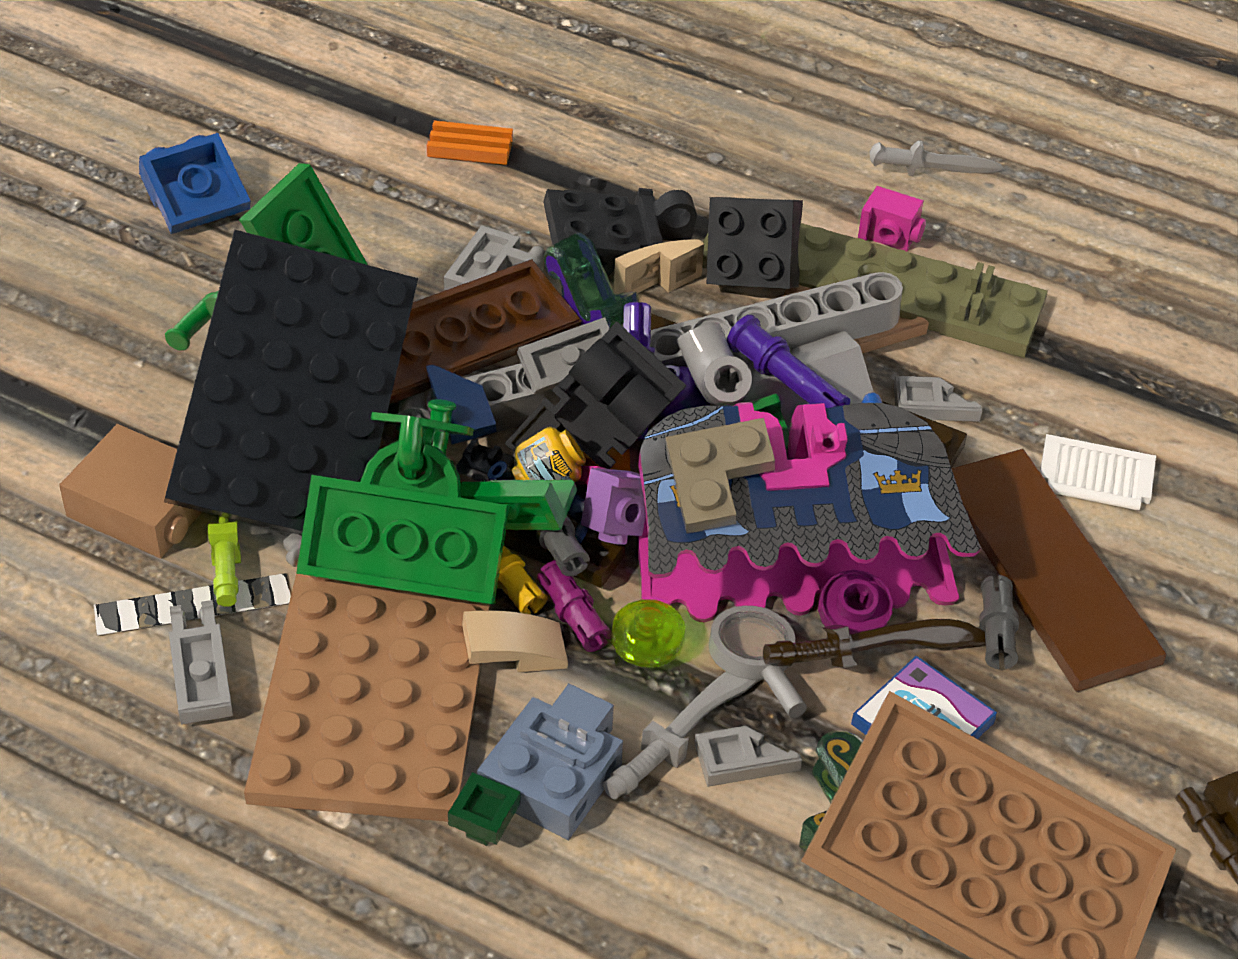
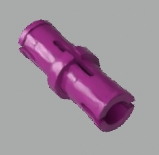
M555 560L544 565L541 570L547 578L543 573H538L537 580L556 605L555 613L559 619L571 626L587 652H595L608 644L606 639L612 638V632L593 607L594 599L587 589L583 588L581 590L572 576L563 575Z

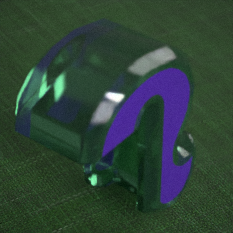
M577 232L547 247L544 263L548 275L555 280L559 279L562 286V297L582 320L581 325L605 317L609 329L616 321L623 326L624 306L627 303L639 302L637 291L614 294L593 241L586 235Z

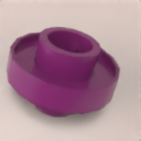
M848 570L839 572L827 581L819 598L818 612L824 626L835 624L848 626L849 634L887 626L892 615L893 600L889 589L879 578L865 571Z

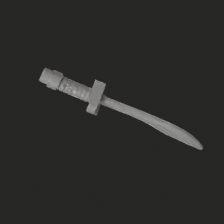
M757 658L752 660H763V658ZM725 672L702 691L666 729L652 721L642 733L641 750L643 751L627 765H622L613 771L611 777L603 782L606 794L612 799H617L623 794L627 795L637 788L638 782L654 770L663 760L677 768L687 756L689 738L684 737L710 711L745 693L760 680L744 679Z

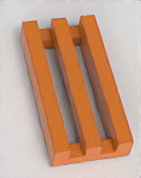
M434 120L432 125L433 131L431 130L429 135L430 141L428 140L427 157L507 165L513 142V128Z

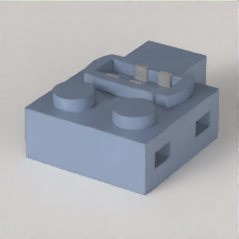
M568 683L553 705L532 697L478 768L477 774L521 791V804L515 814L569 841L604 791L603 782L610 778L611 773L622 765L623 740L610 734L613 730L614 705Z

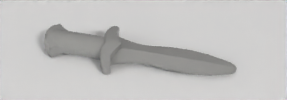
M922 141L914 143L910 150L885 147L880 142L874 144L870 150V160L874 166L882 163L904 165L907 167L909 176H913L915 170L919 168H940L962 173H992L1003 169V165L986 158L929 152L923 149Z

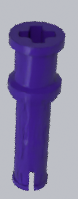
M754 315L742 317L731 328L727 336L730 350L734 353L741 352L753 361L754 369L760 374H773L809 404L824 403L825 408L850 405L851 401L848 396L843 395L790 353V347L786 340L781 336L773 337L761 327L759 319Z

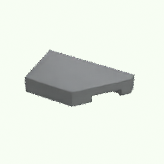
M895 377L894 395L895 406L904 408L907 411L931 420L980 422L982 414L981 405L975 401L967 402L953 392L954 387L940 377Z
M747 726L695 735V748L707 787L797 772L801 770L802 759L800 754L793 750L786 752L763 740L764 735Z

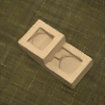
M699 239L670 241L640 248L615 258L614 291L625 300L624 292L635 291V294H638L658 283L669 293L702 276L704 243Z
M464 611L462 626L470 664L515 661L518 672L567 669L568 660L560 623L547 618L518 612Z

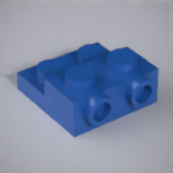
M219 133L208 136L197 135L188 139L185 143L169 148L157 147L145 155L139 156V175L154 207H159L171 234L250 209L251 200Z

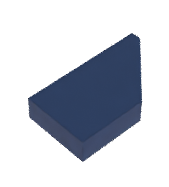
M426 366L427 376L435 399L448 400L456 404V409L452 411L451 423L474 429L473 436L449 433L452 445L497 432L496 422L482 385L438 366Z

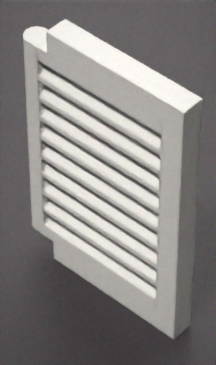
M1046 434L1040 473L1055 494L1139 511L1141 503L1150 504L1156 456Z

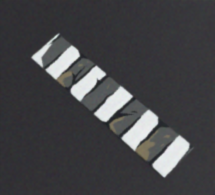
M287 574L238 581L239 592L236 595L237 601L229 607H222L217 604L213 585L94 605L97 636L171 623L170 606L181 605L187 621L201 618L200 608L202 607V601L213 600L215 616L289 604L291 596Z

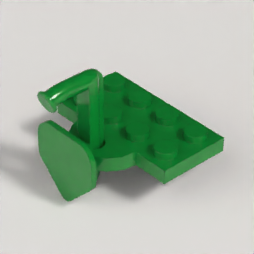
M298 163L239 219L247 233L368 265L310 164ZM218 291L207 294L174 328L166 331L165 340L169 346L179 351L188 349L190 339L211 319Z
M441 399L429 401L428 407L431 409L430 419L372 412L371 420L401 426L399 441L380 449L367 463L361 481L355 482L316 475L311 476L296 574L495 604L510 505L461 498L460 477L453 461L446 456L449 433L473 436L474 429L451 423L452 411L456 409L454 402Z

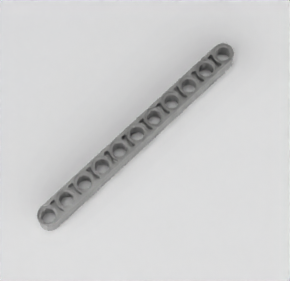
M872 273L651 330L650 347L655 348L653 355L665 366L688 367L677 342L681 335L696 327L719 322L727 340L731 328L746 315H754L758 318L761 327L773 337L781 336L788 343L790 350L842 331H846L853 339L894 328L900 316L903 287L901 281L890 273ZM731 351L734 357H738L747 365L753 363L741 352L734 353ZM521 363L465 377L483 386L496 422L497 432L521 426L545 397L555 406L561 400L552 391L553 388L534 395ZM433 390L429 391L427 396V408L430 414L431 409L428 407V402L435 400Z

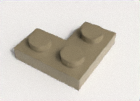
M764 418L665 437L668 458L687 534L736 524V511L728 479L775 470V459Z

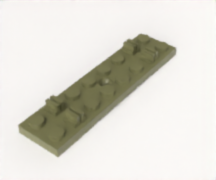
M800 223L798 243L799 285L814 289L872 273H890L901 281L903 287L899 317L910 320L916 319L917 316L925 318L929 322L928 330L939 332L940 335L1025 358L1045 305L1048 290L993 275L995 267L988 265L986 273H983L984 264L980 262L977 263L975 270L949 264L945 261L927 258L901 249H894L861 238H854L824 228ZM708 233L703 241L704 254L702 268L706 269L708 254Z

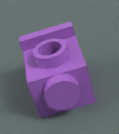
M591 468L581 525L598 531L599 540L613 544H627L628 535L642 536L646 512L640 474L626 470Z

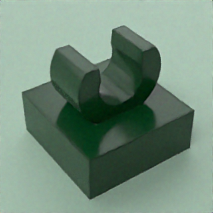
M472 772L448 811V825L466 832V838L487 846L489 842L497 845L521 804V791Z

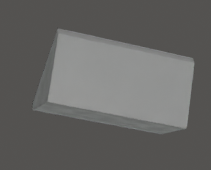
M846 331L790 350L793 356L843 395L848 396L851 401L850 404L861 403L866 394L874 393L861 347ZM754 362L748 364L747 366L751 370L752 383L748 396L741 403L753 402L773 394H778L781 401V413L790 432L795 408L798 405L809 403L773 374H760L754 369Z

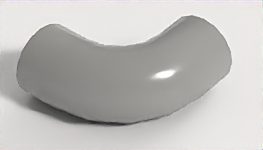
M719 322L696 327L677 339L688 369L707 402L713 406H733L745 400L751 388V370L744 361L733 356Z

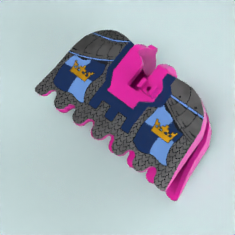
M752 402L736 403L733 406H699L680 410L665 417L653 426L646 434L640 449L638 466L644 494L646 517L642 536H637L641 576V624L647 627L663 624L668 617L669 607L676 602L686 606L691 618L703 623L715 617L718 603L723 599L731 600L736 607L757 606L765 608L768 597L778 596L783 600L786 609L790 613L802 616L808 614L813 608L815 595L822 592L827 581L839 572L848 570L865 571L879 578L890 591L893 600L892 608L894 609L906 605L910 598V589L914 586L923 587L930 600L938 605H954L960 597L946 544L952 553L962 557H973L981 549L962 503L944 444L927 422L901 407L884 403H856L825 408L824 403L798 405L791 420L788 460L783 431L778 419L770 413L754 411ZM764 418L775 459V470L728 479L736 511V524L687 534L668 458L665 437Z

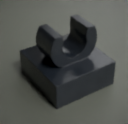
M474 438L463 451L462 458L455 468L457 472L477 481L489 482L490 480L487 477L489 469L499 461H504L513 468L514 456L503 453L501 447L496 445L493 449L480 445L479 440Z

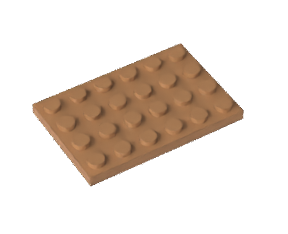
M296 574L244 791L246 804L448 822V811L464 784L482 663H469L462 626L464 611H491L492 604Z
M889 691L801 862L972 959H1135L1176 848Z

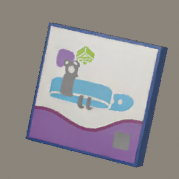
M915 656L853 713L851 725L866 735L889 691L976 739L982 736L994 724L997 712L921 658Z

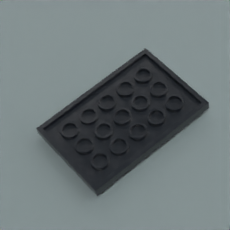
M234 229L164 503L302 536L311 476L316 475L360 482L367 463L379 450L385 423L371 420L372 412L387 413L418 278Z

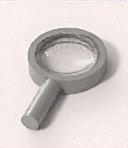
M737 606L720 613L713 621L709 638V652L715 663L726 672L740 678L751 680L765 679L788 716L791 718L801 716L806 711L807 706L784 673L788 666L765 664L763 660V647L765 644H775L776 641H791L795 643V633L791 625L779 614L757 606Z

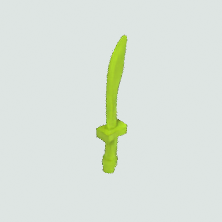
M219 516V523L208 524L212 566H215L213 592L216 595L218 605L229 607L236 603V595L239 592L238 578L235 576V564L241 563V550L238 543L237 521L229 522V518Z

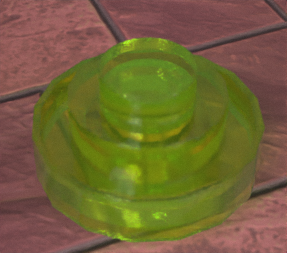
M650 599L634 601L621 608L613 619L612 644L617 654L628 663L639 667L662 666L678 657L684 647L685 622L680 613L667 603Z

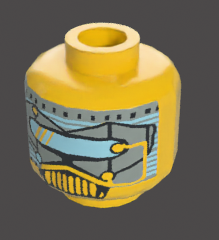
M547 427L517 446L515 449L517 466L512 468V473L516 480H573L575 483L581 478V465L586 462V459L569 431L564 430L560 432L553 427Z

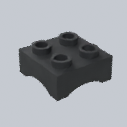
M710 197L706 284L785 289L799 287L798 243L803 200Z

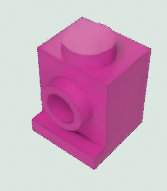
M876 186L862 209L858 238L866 241L869 239L907 252L912 242H920L925 230L926 219L921 218L924 200Z

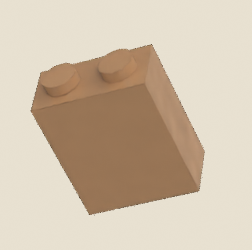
M116 424L59 484L66 517L160 559L174 544H178L183 540L190 525L202 512L164 503L177 449L119 424Z

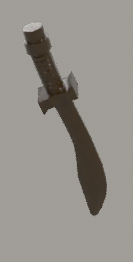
M925 619L849 634L848 626L835 624L822 627L827 632V638L798 643L776 641L775 644H765L763 647V660L765 664L792 666L793 663L831 658L833 666L846 668L858 665L853 660L852 653L894 644H916L935 648L985 645V632L968 622L955 619Z

